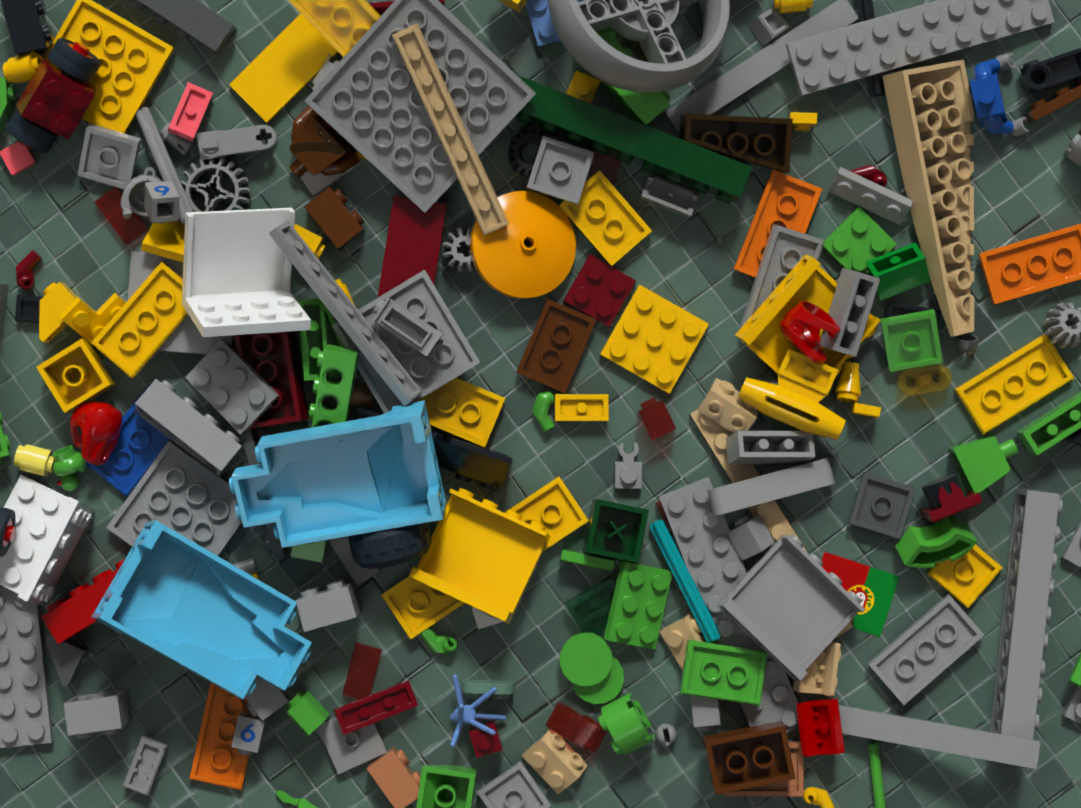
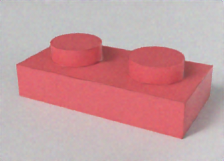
M188 82L167 132L193 142L213 92Z

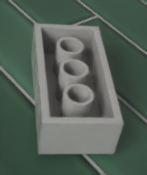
M155 379L135 403V413L218 477H221L240 454L242 447L239 444L240 439L229 430L225 433L217 427L219 423L209 414L205 416L200 414L196 410L198 406L189 398L184 397V399H181L174 393L176 389L165 380L160 382Z

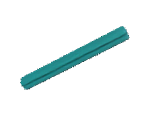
M661 519L652 523L650 530L707 643L720 639L721 633L688 571L664 520Z

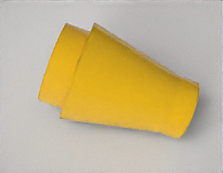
M844 362L835 389L837 400L849 403L858 402V397L861 396L860 364Z

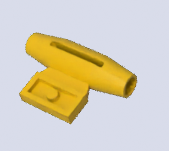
M789 348L778 371V385L746 377L738 395L740 399L763 414L807 433L838 440L846 422L845 419L818 403L828 395L838 369L824 363L821 365L816 364L807 356Z

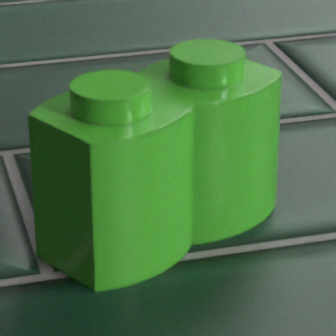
M302 690L298 691L286 704L289 707L286 713L307 736L316 730L330 714L309 690L305 693Z

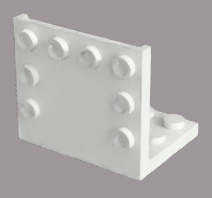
M293 208L185 213L182 305L202 337L310 330L311 319L290 292L292 263L269 235L274 228L287 221L294 228L295 211Z
M20 475L4 508L15 511L16 532L5 556L0 557V585L18 593L17 597L27 602L45 606L51 599L55 586L84 529L89 525L94 510L71 497L64 496L32 479Z

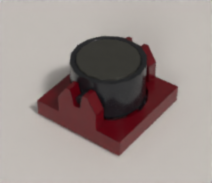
M953 473L921 487L929 507L919 511L922 519L934 523L981 504L983 501L978 492L966 491L960 474Z

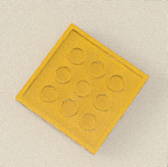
M77 0L52 42V48L48 49L43 59L53 64L48 56L59 38H64L74 43L79 42L89 48L90 52L101 61V66L95 73L92 81L87 82L91 84L96 95L82 119L91 124L126 134L136 118L137 110L143 106L175 48L92 0Z

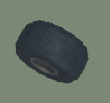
M428 523L349 536V544L354 561L361 568L367 569L385 568L417 559L428 552L432 543Z

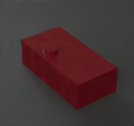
M295 331L234 335L236 351L280 395L249 429L308 420Z

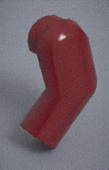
M873 165L848 170L880 186L886 187L887 185L886 175Z

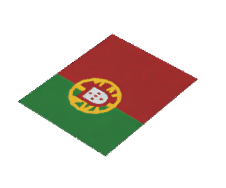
M824 552L821 560L823 565L821 567L828 574L832 572L837 575L843 582L841 586L847 592H854L862 600L860 605L865 608V611L858 612L850 621L853 628L880 637L900 576Z

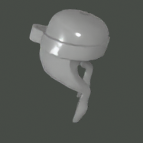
M147 167L144 174L132 178L125 185L120 203L125 219H129L132 216V212L148 216L144 207L145 183L162 181L159 177L155 176L154 168Z

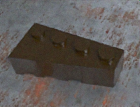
M680 114L679 139L736 159L779 172L790 173L793 119Z

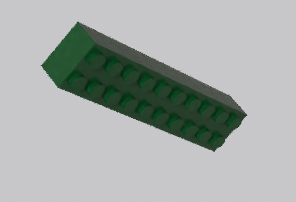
M519 76L536 94L516 115V121L531 126L532 123L538 124L542 127L541 131L556 136L557 132L566 135L568 142L581 146L582 142L591 145V150L598 154L606 155L609 152L616 155V160L627 165H631L632 162L642 165V171L656 175V172L667 175L665 179L672 183L680 185L683 181L691 185V190L705 195L707 191L716 194V200L730 204L731 202H737L741 198L752 170L751 166Z

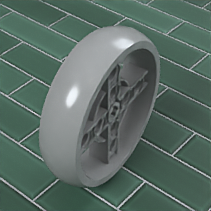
M548 0L549 12L555 31L575 61L601 81L623 90L638 93H656L676 89L699 77L712 65L720 53L727 37L730 22V0H585L581 2L577 0ZM698 2L703 22L702 39L698 49L692 56L686 59L671 27L676 20L679 7ZM611 27L624 38L638 41L648 62L637 60L621 53L605 42L596 31Z

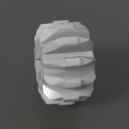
M470 227L467 230L466 236H463L462 228H457L458 238L449 233L448 237L453 241V244L443 243V247L451 249V251L443 253V257L449 258L454 256L448 265L453 267L459 262L458 272L463 271L464 264H467L469 272H473L471 252L469 251L470 256L464 257L463 253L458 254V248L462 249L461 244L466 243L470 247L472 231Z
M1059 303L1053 309L1047 311L1045 315L1047 319L1043 321L1042 325L1048 328L1044 335L1052 337L1050 344L1058 342L1061 349L1067 346L1074 348L1079 342L1081 343V307L1074 309L1073 303H1067L1066 305Z

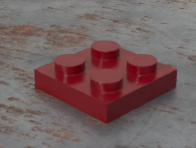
M590 254L563 301L610 327L636 280Z

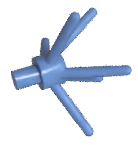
M453 675L452 678L459 707L450 715L451 722L457 723L450 746H456L462 726L465 724H471L490 735H495V730L475 721V719L506 720L507 717L505 715L476 713L475 708L493 695L497 688H491L471 705H464L458 676Z

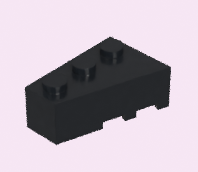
M1 0L15 55L52 48L51 41H54L50 25H47L45 14L47 12L43 0Z

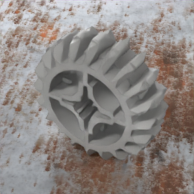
M224 157L219 159L218 164H216V158L209 159L208 165L205 160L199 159L200 168L191 163L190 168L194 172L192 174L187 171L183 172V175L189 179L187 182H180L182 187H186L185 194L193 212H202L195 203L194 191L204 195L205 212L214 211L217 205L224 200L233 201L224 211L245 210L240 207L241 202L245 204L250 203L249 199L242 197L243 194L251 193L250 188H242V185L247 184L249 180L247 177L239 179L244 172L241 168L233 172L236 163L233 161L229 162L225 167L226 158ZM215 171V175H212L208 183H196L204 174ZM224 173H227L233 180L235 194L224 189V179H222ZM213 186H216V189L226 196L219 194L218 197L215 196V199H212V195L202 189H214Z

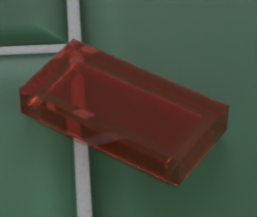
M114 187L97 199L95 204L124 243L129 245L149 229L138 214L132 212V216L129 219L123 217V210L120 204L123 194L118 187Z
M359 642L355 643L342 695L358 699L370 695L382 648Z

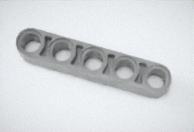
M829 458L713 488L707 490L715 517L833 485L836 482Z

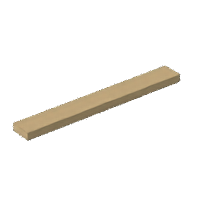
M414 24L393 34L392 37L484 236L509 225V221L419 24Z

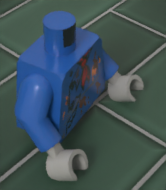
M1008 53L976 65L974 68V78L970 79V85L981 127H986V130L991 134L1012 133L1013 136L1017 137L1030 132V129H1025L1023 125L1024 122L1028 121L1026 117L1008 121L998 71L1010 70L1016 67V64L1011 65L1009 62L1010 56L1014 54Z

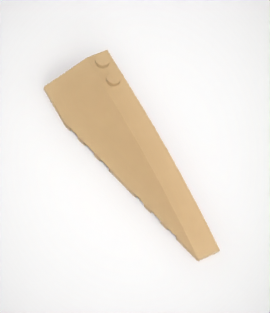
M963 59L903 70L882 76L907 198L913 201L910 208L921 251L926 258L929 277L951 337L974 331V296L971 295V285L974 282V271H971V256L974 255V244H971V231H974V186L971 185V174L974 172V162L970 161V147L974 146V135L970 134V122H974V110Z

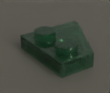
M611 576L564 602L581 633L592 632L600 635L603 629H606L616 586Z

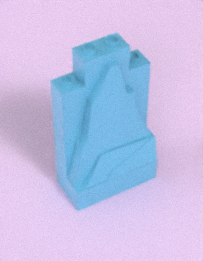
M425 400L408 403L406 406L403 404L393 406L391 411L379 416L262 436L258 446L255 447L257 461L262 463L238 467L234 470L232 478H229L231 493L236 494L238 501L235 504L236 515L239 520L242 519L244 528L274 523V535L276 539H280L282 548L443 520L446 507V497Z
M156 520L146 522L91 618L114 631L129 636L240 699H244L245 695L249 696L256 686L255 677L279 690L285 691L287 687H292L298 676L296 673L300 663L304 664L311 653L309 647L312 642L284 627L286 623L289 624L293 620L297 612L294 609L297 604L296 601Z

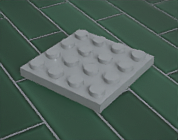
M425 270L358 309L422 391L410 403L420 400L481 363ZM387 297L391 298L444 334L431 350L429 357L373 320L375 314L372 311L381 299L385 301ZM393 308L385 318L386 321L420 344L428 334L427 331ZM338 322L332 325L344 347L360 350ZM360 351L357 368L383 412L387 413L392 410L393 406L401 405L400 400Z
M168 441L106 528L133 546L146 522L156 520L219 556L243 522L242 519L239 520L237 518L235 504L238 501L236 494L231 493L229 482L222 477H218L176 444Z

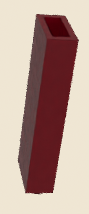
M393 196L378 297L423 270L427 272L435 286L448 208L447 204L435 202L424 213L409 198Z

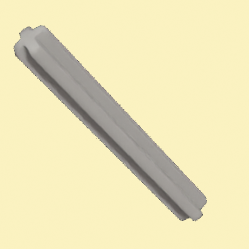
M139 108L136 112L137 121L163 181H172L179 195V218L181 223L185 225V213L193 212L149 108Z

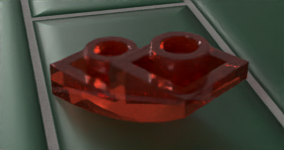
M563 702L557 703L545 725L564 738L593 753L597 752L607 733L597 721L588 715L582 716Z

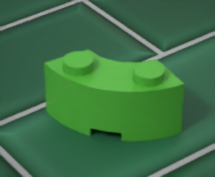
M949 516L930 526L920 528L910 526L895 547L906 566L933 568L936 563L948 559L951 562L957 560L973 548L978 541L967 522Z

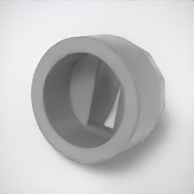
M665 723L657 727L655 737L659 744L669 746L676 741L677 732L672 725ZM663 729H668L669 742H665Z

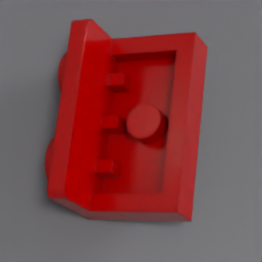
M838 699L811 700L797 703V719L803 757L845 753Z

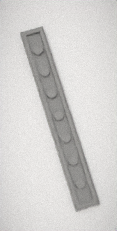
M837 0L666 111L665 115L679 135L680 114H714L791 64L785 46L787 43L849 26L859 19L847 0Z
M287 221L274 228L269 235L400 402L406 406L422 393L420 388L290 222Z
M839 705L842 734L1038 769L1042 741Z

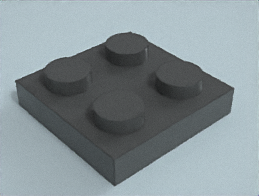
M863 472L848 523L901 539L916 488Z

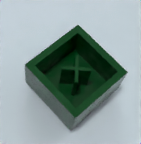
M593 499L582 552L639 563L649 510Z

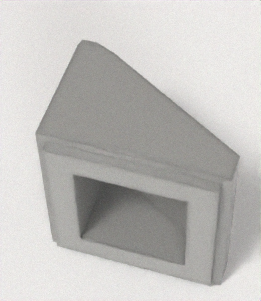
M774 6L749 24V28L763 46L790 28L778 9H774Z

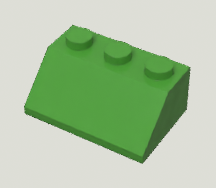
M423 765L416 808H471L477 769L455 765Z

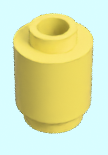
M28 444L26 446L19 445L14 457V466L19 467L22 471L46 476L48 472H53L52 467L55 461L53 451Z

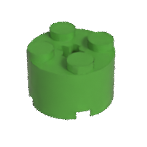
M631 692L601 708V716L598 717L603 730H609L613 737L611 744L617 755L622 753L629 755L656 740L654 733L649 735L647 728L651 727V724L638 700L631 701L633 697Z

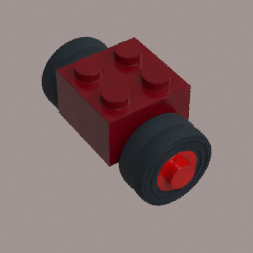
M59 38L49 53L48 58L53 64L42 60L16 104L18 109L13 114L6 128L25 147L48 153L59 135L68 140L70 139L96 95L91 84L87 82L92 81L95 73L101 66V61L83 44L79 42L74 43L64 38Z

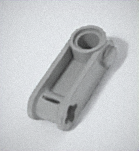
M268 125L224 131L215 130L196 134L201 160L219 159L230 155L268 150L275 146L277 142L276 132ZM262 130H266L267 134L272 135V138L268 139V144L266 145L257 139V136L262 135Z

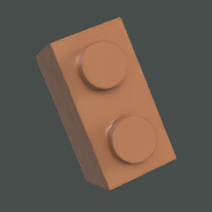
M395 746L369 763L367 770L393 807L405 808L418 798L421 775L418 771L413 773L408 766L410 763L408 756L402 749L398 751Z

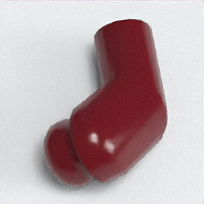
M32 250L16 266V281L18 286L24 290H29L33 287V268L42 260V257L35 250Z

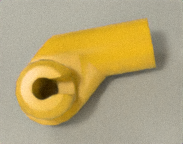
M808 787L804 790L803 799L807 804L818 805L820 808H835L826 790L816 787Z

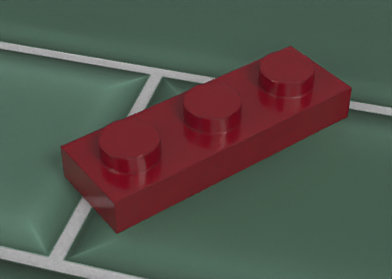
M406 680L335 708L333 712L341 734L345 735L416 707L418 704L410 682Z

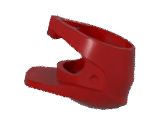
M807 301L798 303L779 322L780 330L787 341L799 348L811 361L819 365L827 360V356L820 345V329L826 330L832 338L836 337L841 331V328L827 312Z
M92 400L80 404L71 416L70 431L74 446L82 447L81 456L83 460L93 465L105 464L117 445L122 428V413L108 403ZM78 426H80L82 430V435L79 434L77 430Z

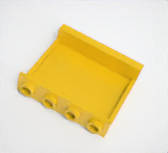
M805 254L738 330L735 336L778 374L788 348L805 355L783 336L779 322L789 310L801 301L810 302L829 313L837 282L820 267V263L814 257ZM871 313L869 314L861 343L865 338L871 337L876 332L877 324L881 321ZM820 329V332H819L820 339H821V335H822L823 329ZM821 346V349L827 356L824 364L838 369L837 375L842 370L841 365L848 358L853 357Z
M459 488L458 492L450 489L449 493L452 495L445 507L443 520H439L431 537L432 543L430 548L422 556L417 568H412L409 577L510 624L551 536L545 532V526L535 521L527 524L521 521V515L511 510H507L505 514L497 510V504L487 499H483L481 503L473 499V493L463 488Z

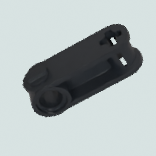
M1081 48L1040 62L1038 59L1022 64L1023 68L1020 69L1021 74L1019 78L1022 89L1028 92V95L1033 94V97L1048 93V89L1081 78ZM1031 72H1036L1040 75V84L1032 82Z

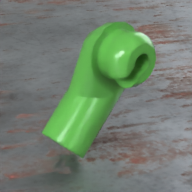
M550 391L539 393L536 396L532 413L543 432L555 426L548 415L550 405L555 401V397Z
M430 627L419 634L431 651L435 653L448 654L457 649V641L454 638L436 635Z

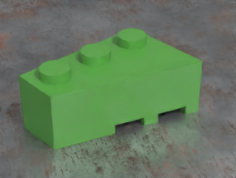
M320 298L297 300L311 319L310 330L298 331L302 382L314 381L315 377L320 378L321 367H317L318 355L320 351H324L328 344L344 347L332 327L335 324L334 318ZM330 370L328 372L331 379H342V375L338 370Z

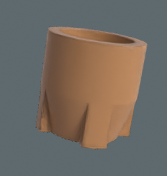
M354 385L351 406H373L374 395L368 385Z

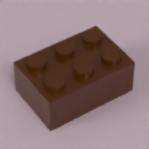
M782 721L703 736L715 795L796 779L786 728Z

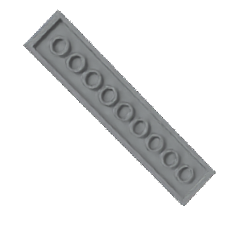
M936 0L793 41L785 46L801 97L1046 26L1055 21L1049 0Z
M709 477L658 496L686 567L721 633V638L716 640V643L764 651L717 606L745 576L746 570L740 555L727 534L730 529L724 514L714 517L707 490L713 489ZM767 654L760 705L740 704L749 727L782 721L787 733L799 728L796 709L798 702L786 672Z

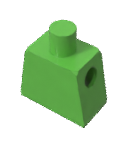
M995 436L984 437L948 448L968 490L978 493L1010 472L1011 469L1006 459L1019 453L1012 439L999 445Z

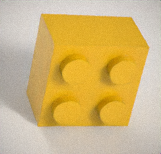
M86 339L78 340L36 367L64 413H72L80 404L93 400L116 385L95 349Z

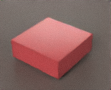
M19 142L0 151V155L12 176L37 164L30 149Z

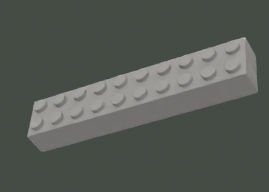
M1015 489L990 732L1033 740L1034 730L1037 731L1039 728V715L1036 714L1037 703L1040 704L1042 700V688L1039 687L1040 677H1043L1045 673V661L1042 660L1043 650H1046L1048 646V634H1045V627L1051 618V608L1048 607V599L1054 591L1051 571L1055 569L1057 563V555L1053 552L1054 543L1058 542L1060 528L1056 524L1057 515H1061L1063 507L1062 499H1059L1060 494Z

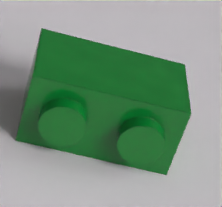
M916 242L866 261L868 275L880 279L876 291L880 301L930 282L926 258Z

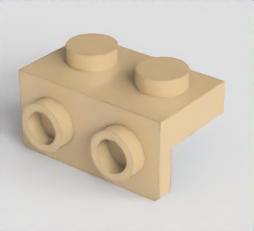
M718 378L714 380L698 408L699 412L733 433L736 431H748L759 413V410L738 397L739 391L735 390L731 383L724 380L721 381Z
M692 612L660 630L661 636L682 671L687 640L707 642Z
M832 641L805 670L807 672L805 677L801 681L794 680L793 691L823 694L829 697L834 696L838 684V663L841 659L840 643Z
M552 727L522 754V757L557 794L575 782L587 767L582 757Z

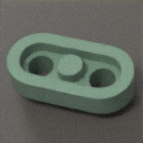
M474 679L461 681V692L466 693L467 698H480L482 694H485L493 687L497 688V691L493 694L495 699H509V694H514L515 682Z

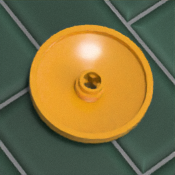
M515 191L498 197L509 221V225L484 236L477 219L474 222L470 236V252L474 266L487 285L505 296L529 299L547 294L564 281L572 268L576 253V239L572 224L560 206L544 195L530 191ZM524 240L529 242L528 247L524 245Z

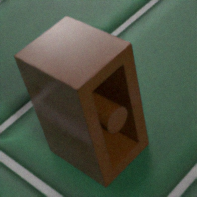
M328 187L308 203L305 208L339 250H342L365 231L361 226L365 221L356 210L350 212L344 204L348 200L339 189L334 192Z

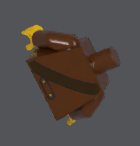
M307 106L293 121L292 143L289 146V150L297 159L289 167L296 176L302 177L307 170L314 176L320 173L325 176L340 174L357 165L359 159L367 160L358 150L354 153L353 150L355 148L310 106Z

